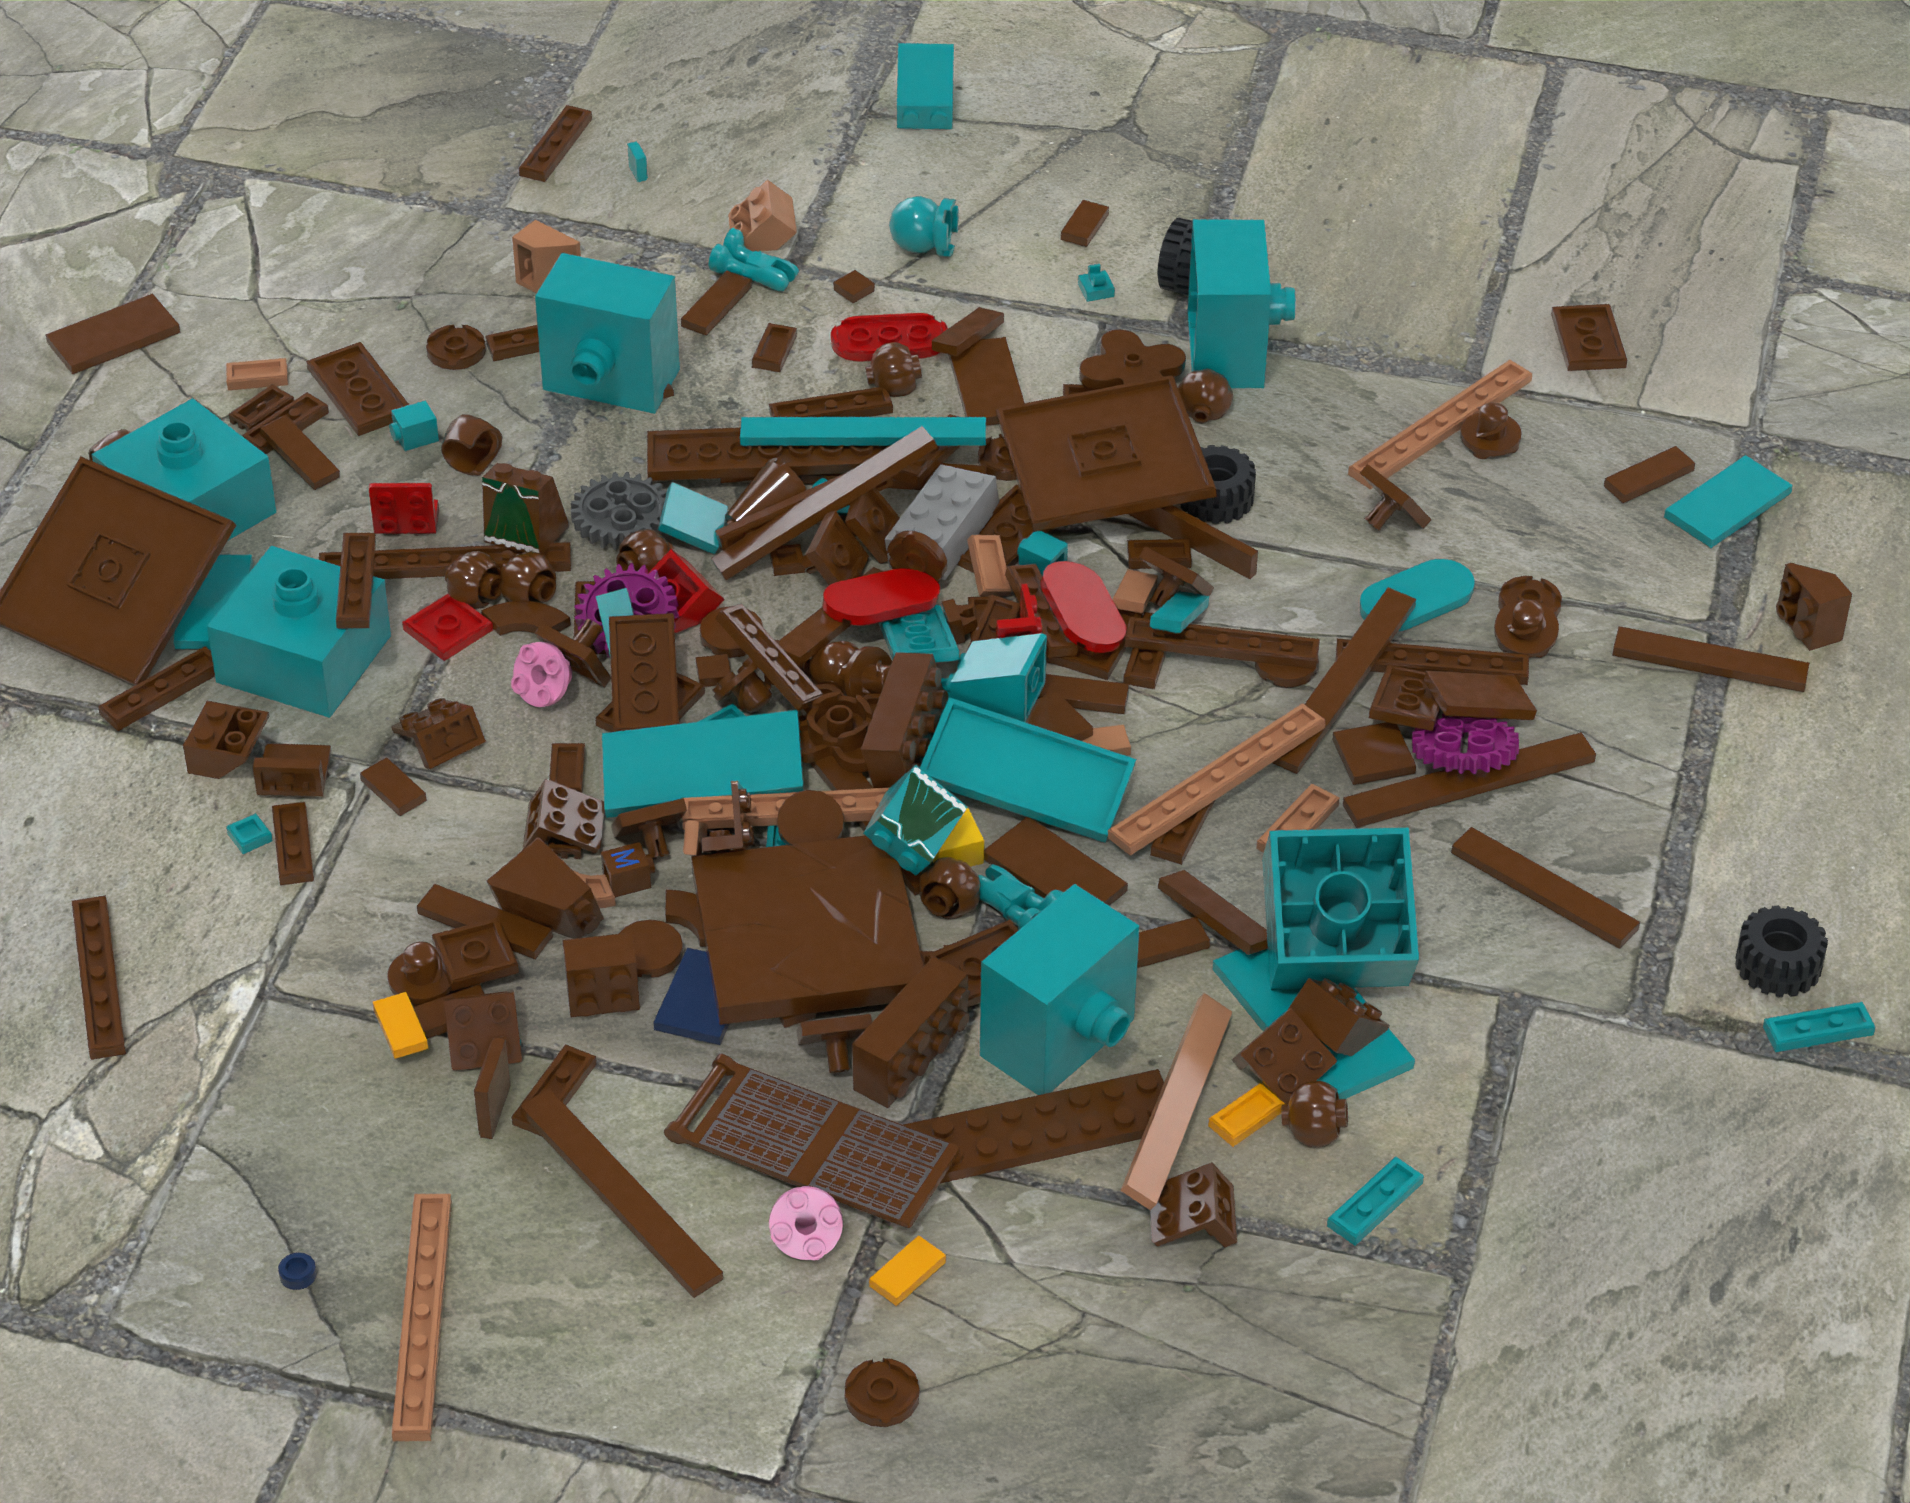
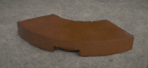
M512 601L496 604L481 610L482 615L492 622L493 629L500 636L514 631L535 633L541 623L558 632L571 625L570 617L553 606L538 602Z
M666 890V923L680 924L688 928L697 936L699 946L705 947L696 894L681 890Z

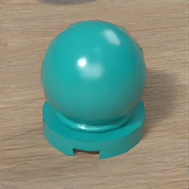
M923 196L909 197L901 201L891 212L889 228L892 239L901 249L914 254L926 253L935 247L938 256L951 257L955 245L950 244L952 232L958 233L959 208L955 205L956 199L944 198L939 206L932 199Z

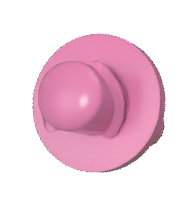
M535 642L523 645L514 664L511 687L515 693L519 694L525 702L532 706L547 707L554 705L563 697L572 679L570 662L565 659L562 652L553 644Z
M810 1186L793 1188L781 1195L773 1205L769 1218V1229L773 1242L783 1253L800 1260H819L830 1252L839 1241L843 1227L842 1213L834 1198L827 1192Z

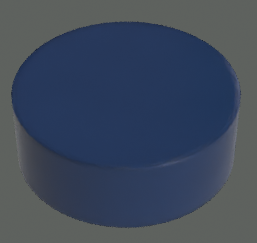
M305 1253L289 1254L281 1260L278 1266L280 1281L288 1289L301 1290L307 1288L316 1279L315 1262L311 1256Z

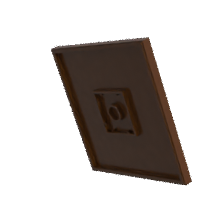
M1173 375L995 409L996 418L1034 532L1217 497L1215 484Z
M80 456L0 590V627L135 686L146 680L231 536L236 524L230 519Z

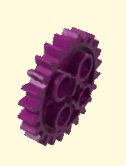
M630 563L627 571H623L620 564H618L616 573L612 574L606 568L604 569V578L594 575L595 585L585 584L584 587L587 594H578L580 604L574 606L577 614L574 618L578 631L587 618L603 628L596 596L627 588L629 591L634 615L674 613V619L679 617L677 597L675 596L673 586H669L667 578L665 576L659 578L656 569L648 574L646 565H643L639 571H635L633 563ZM603 631L593 645L597 654L605 649L607 658H610Z
M1442 714L1441 719L1437 718L1433 731L1415 728V731L1412 732V752L1416 753L1417 759H1423V764L1433 763L1434 769L1443 766L1446 767V772L1458 769L1459 774H1462L1465 770H1470L1473 774H1476L1477 770L1481 769L1488 773L1490 767L1500 770L1501 764L1510 765V760H1516V754H1519V733L1514 732V727H1507L1506 721L1497 723L1496 718L1450 717ZM1469 732L1467 752L1462 753L1464 733Z

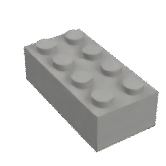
M940 464L886 536V550L895 535L902 531L923 533L936 541L945 553L947 571L941 580H946L960 561V556L968 550L967 539L971 535H978L992 517V512L999 504L996 476Z

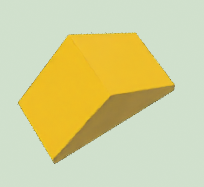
M969 808L966 809L934 857L933 863L939 858L952 857L956 860L967 862L970 867L984 864V839Z

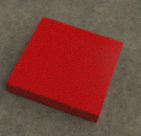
M446 594L402 622L403 630L443 661H446L493 631V624L490 620L469 604L457 601L449 594Z

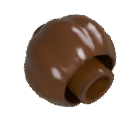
M896 342L886 343L877 348L873 353L871 366L865 367L868 385L874 384L875 387L887 390L890 397L910 394L916 388L915 379L922 378L918 354L911 355L907 346Z
M1210 369L1195 370L1188 373L1178 386L1188 416L1199 423L1222 418L1233 402V391L1227 379L1222 374Z
M650 529L638 530L629 534L622 541L619 554L616 557V564H620L623 571H627L630 563H633L635 571H639L643 565H646L649 573L670 549L673 551L675 549L658 532Z
M480 551L468 552L454 560L452 565L447 568L445 572L447 592L453 599L465 602L474 609L484 608L490 603L481 602L479 596L496 600L501 595L499 585L501 569L488 554Z
M537 552L517 554L510 558L501 568L500 591L508 602H529L528 596L544 603L548 602L556 591L555 570L547 558Z
M848 641L831 642L823 646L810 660V674L813 684L835 686L841 690L844 696H847L845 684L841 679L840 673L843 665L848 664L851 656L859 648Z
M952 857L939 858L934 863L929 864L920 874V899L933 915L941 916L945 919H957L972 912L978 905L981 897L979 892L981 882L977 873L972 870L967 862L956 860Z
M1306 1082L1293 1091L1288 1104H1282V1125L1289 1126L1295 1139L1303 1145L1315 1148L1327 1146L1340 1136V1128L1348 1127L1347 1099H1339L1338 1090L1326 1082Z

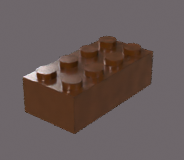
M896 652L861 748L874 789L892 787L915 765L920 768L939 723L941 712L948 701V693L943 689L941 683V669L937 668L933 654Z
M934 956L925 964L853 1042L854 1091L886 1108H889L897 1098L900 1099L906 1094L911 1082L917 1076H922L926 1072L930 1061L937 1054H942L945 1051L950 1039L957 1031L961 1032L966 1027L970 1017L968 1013L970 991L968 990L967 973Z

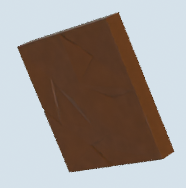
M865 835L798 843L795 845L691 856L692 875L719 1025L889 1004L923 968L901 867L897 860L884 850L876 847Z

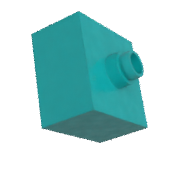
M1193 219L1187 308L1191 372L1203 369L1213 370L1222 374L1227 379L1231 388H1264L1269 325H1280L1281 320L1292 321L1295 319V288H1281V283H1270L1264 220Z
M561 253L535 295L543 390L655 414L664 399V389L668 383L672 385L680 370L675 276Z
M193 398L92 454L93 462L232 520L236 527L228 541L277 513L269 457Z
M270 546L207 626L216 683L330 718L391 637L385 579L373 576L370 628H337L336 613L340 566Z
M1409 827L1270 831L1262 858L1270 990L1302 989L1308 978L1319 981L1327 978L1337 985L1342 982L1351 988L1409 986L1419 962Z
M1073 884L981 962L980 1057L1035 1094L1041 1095L1052 1092L1103 1046L1113 1047L1119 1043L1128 1031L1130 1023L1134 1020L1139 925L1076 884Z

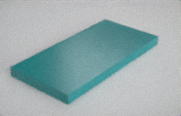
M949 697L920 769L948 791L1106 843L1108 830L1112 828L1134 770L1136 759Z
M798 710L602 733L604 809L606 818L617 817L621 813L681 798L732 796L731 781H739L744 789L747 788V793L750 792V795L804 791Z
M1268 948L1251 955H1247L1239 949L1213 960L1212 970L1262 1031L1288 1010L1301 990H1270ZM1352 988L1357 992L1355 998L1364 1004L1366 1002L1365 999L1355 988ZM1388 1028L1385 1033L1353 1056L1336 1053L1323 1043L1337 1059V1062L1317 1081H1323L1332 1085L1338 1090L1339 1099H1347L1414 1069L1415 1059Z

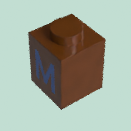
M640 842L601 852L602 872L606 875L615 898L651 888V874L655 873V866L651 854L644 853Z

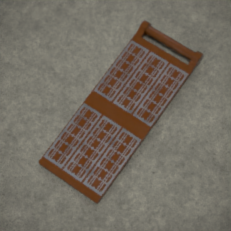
M724 1054L717 1055L712 1062L713 1068L678 1118L675 1121H671L664 1130V1135L671 1142L689 1144L798 1187L810 1186L819 1188L831 1195L837 1202L905 1228L912 1227L959 1154L958 1145L746 1067ZM733 1075L695 1131H689L687 1128L723 1077Z

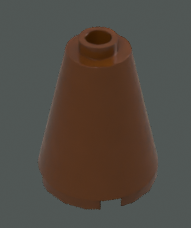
M772 458L766 462L725 514L727 522L724 525L727 526L807 489L798 475L786 463L779 466L776 464L778 459Z

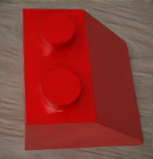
M672 549L651 569V571L656 569L659 578L665 576L669 586H673L679 604L677 607L679 617L674 619L676 625L675 633L701 624L702 619L709 612L716 610L725 600L689 561Z

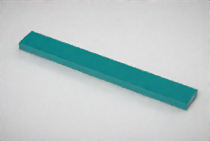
M741 417L740 445L887 446L894 444L923 426L932 436L937 446L986 445V417Z

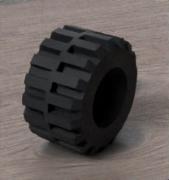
M1177 217L1165 234L1157 269L1158 283L1160 288L1188 295L1192 220Z
M1208 445L1207 448L1201 447L1216 487L1217 497L1181 503V509L1203 522L1211 521L1213 524H1219V522L1223 521L1229 523L1232 522V519L1238 520L1242 518L1243 514H1247L1254 503L1256 469L1253 461H1250L1249 456L1245 453L1240 454V450L1235 448L1229 449L1228 446L1221 445V447H1215V445Z
M1777 905L1772 906L1771 909L1766 907L1760 908L1758 913L1752 912L1742 924L1737 946L1735 965L1736 969L1740 970L1739 975L1743 980H1749V986L1754 989L1758 987L1761 989V993L1767 995L1770 992L1775 993L1776 997H1783L1784 994L1792 997L1798 996V991L1806 993L1810 990L1811 986H1815L1821 976L1828 945V938L1825 937L1826 932L1824 928L1818 927L1819 921L1815 918H1809L1808 913L1802 910L1800 912L1795 911L1794 907L1787 906L1785 909Z

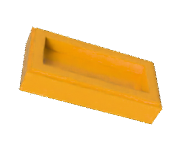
M406 992L373 1001L374 1012L394 1059L428 1049L427 1039Z
M1259 1083L1211 1116L1208 1127L1234 1147L1280 1115L1282 1104L1285 1103Z
M918 1235L869 1278V1287L897 1306L946 1263V1254Z

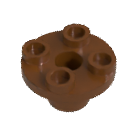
M1489 402L1478 407L1479 413L1467 417L1462 423L1461 440L1468 449L1473 451V455L1478 459L1516 453L1519 449L1522 435L1521 428L1514 419L1508 416L1507 408L1500 403Z
M1531 599L1515 600L1505 605L1497 614L1494 626L1498 646L1503 652L1529 655V658L1546 656L1554 646L1559 632V623L1554 612L1547 605Z
M862 647L851 656L848 664L843 665L840 676L845 684L847 696L856 698V694L860 696L873 693L881 694L892 664V660L886 651L879 647Z
M749 657L737 670V675L733 671L717 683L718 685L712 691L715 693L713 697L717 702L722 701L733 693L738 699L739 708L742 711L747 710L749 713H753L762 709L772 698V692L770 691L772 686L770 683L762 681L756 674L760 669Z
M419 941L407 946L404 953L396 957L388 969V984L392 993L397 995L406 992L414 1007L447 996L452 991L442 967L441 957L435 947L428 942Z

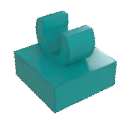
M1100 263L1088 265V273L1078 275V286L1086 302L1115 296V287L1106 270L1100 271Z

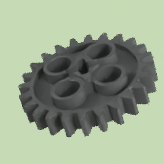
M613 472L610 479L605 475H601L600 482L590 479V487L580 486L581 493H575V501H571V520L574 523L575 531H580L581 538L589 537L591 544L598 540L601 541V548L611 543L613 544V549L616 550L629 534L638 530L650 529L662 535V532L658 530L667 490H662L661 483L653 485L651 477L643 481L640 473L634 478H630L629 472H626L623 477H619L616 472Z

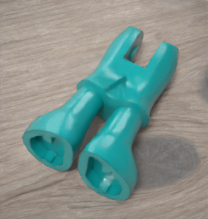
M731 228L728 231L723 245L716 244L708 262L711 271L724 274L727 270L777 291H784L788 287L789 282H792L799 273L798 267L785 259L764 254L760 250L753 252L744 246L743 233L735 228Z
M994 864L986 869V877L978 875L981 882L979 889L980 900L1000 911L1006 920L1010 919L1018 927V931L1064 893L1061 890L1055 889L1049 892L1045 898L1040 897L1035 893L1034 888L1024 885L1007 870Z

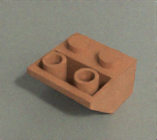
M768 179L760 187H755L750 195L743 202L735 205L728 214L730 229L740 230L744 235V246L753 252L759 250H778L797 233L792 197Z
M537 220L531 222L512 237L516 283L535 293L542 286L561 253L581 257L579 241Z

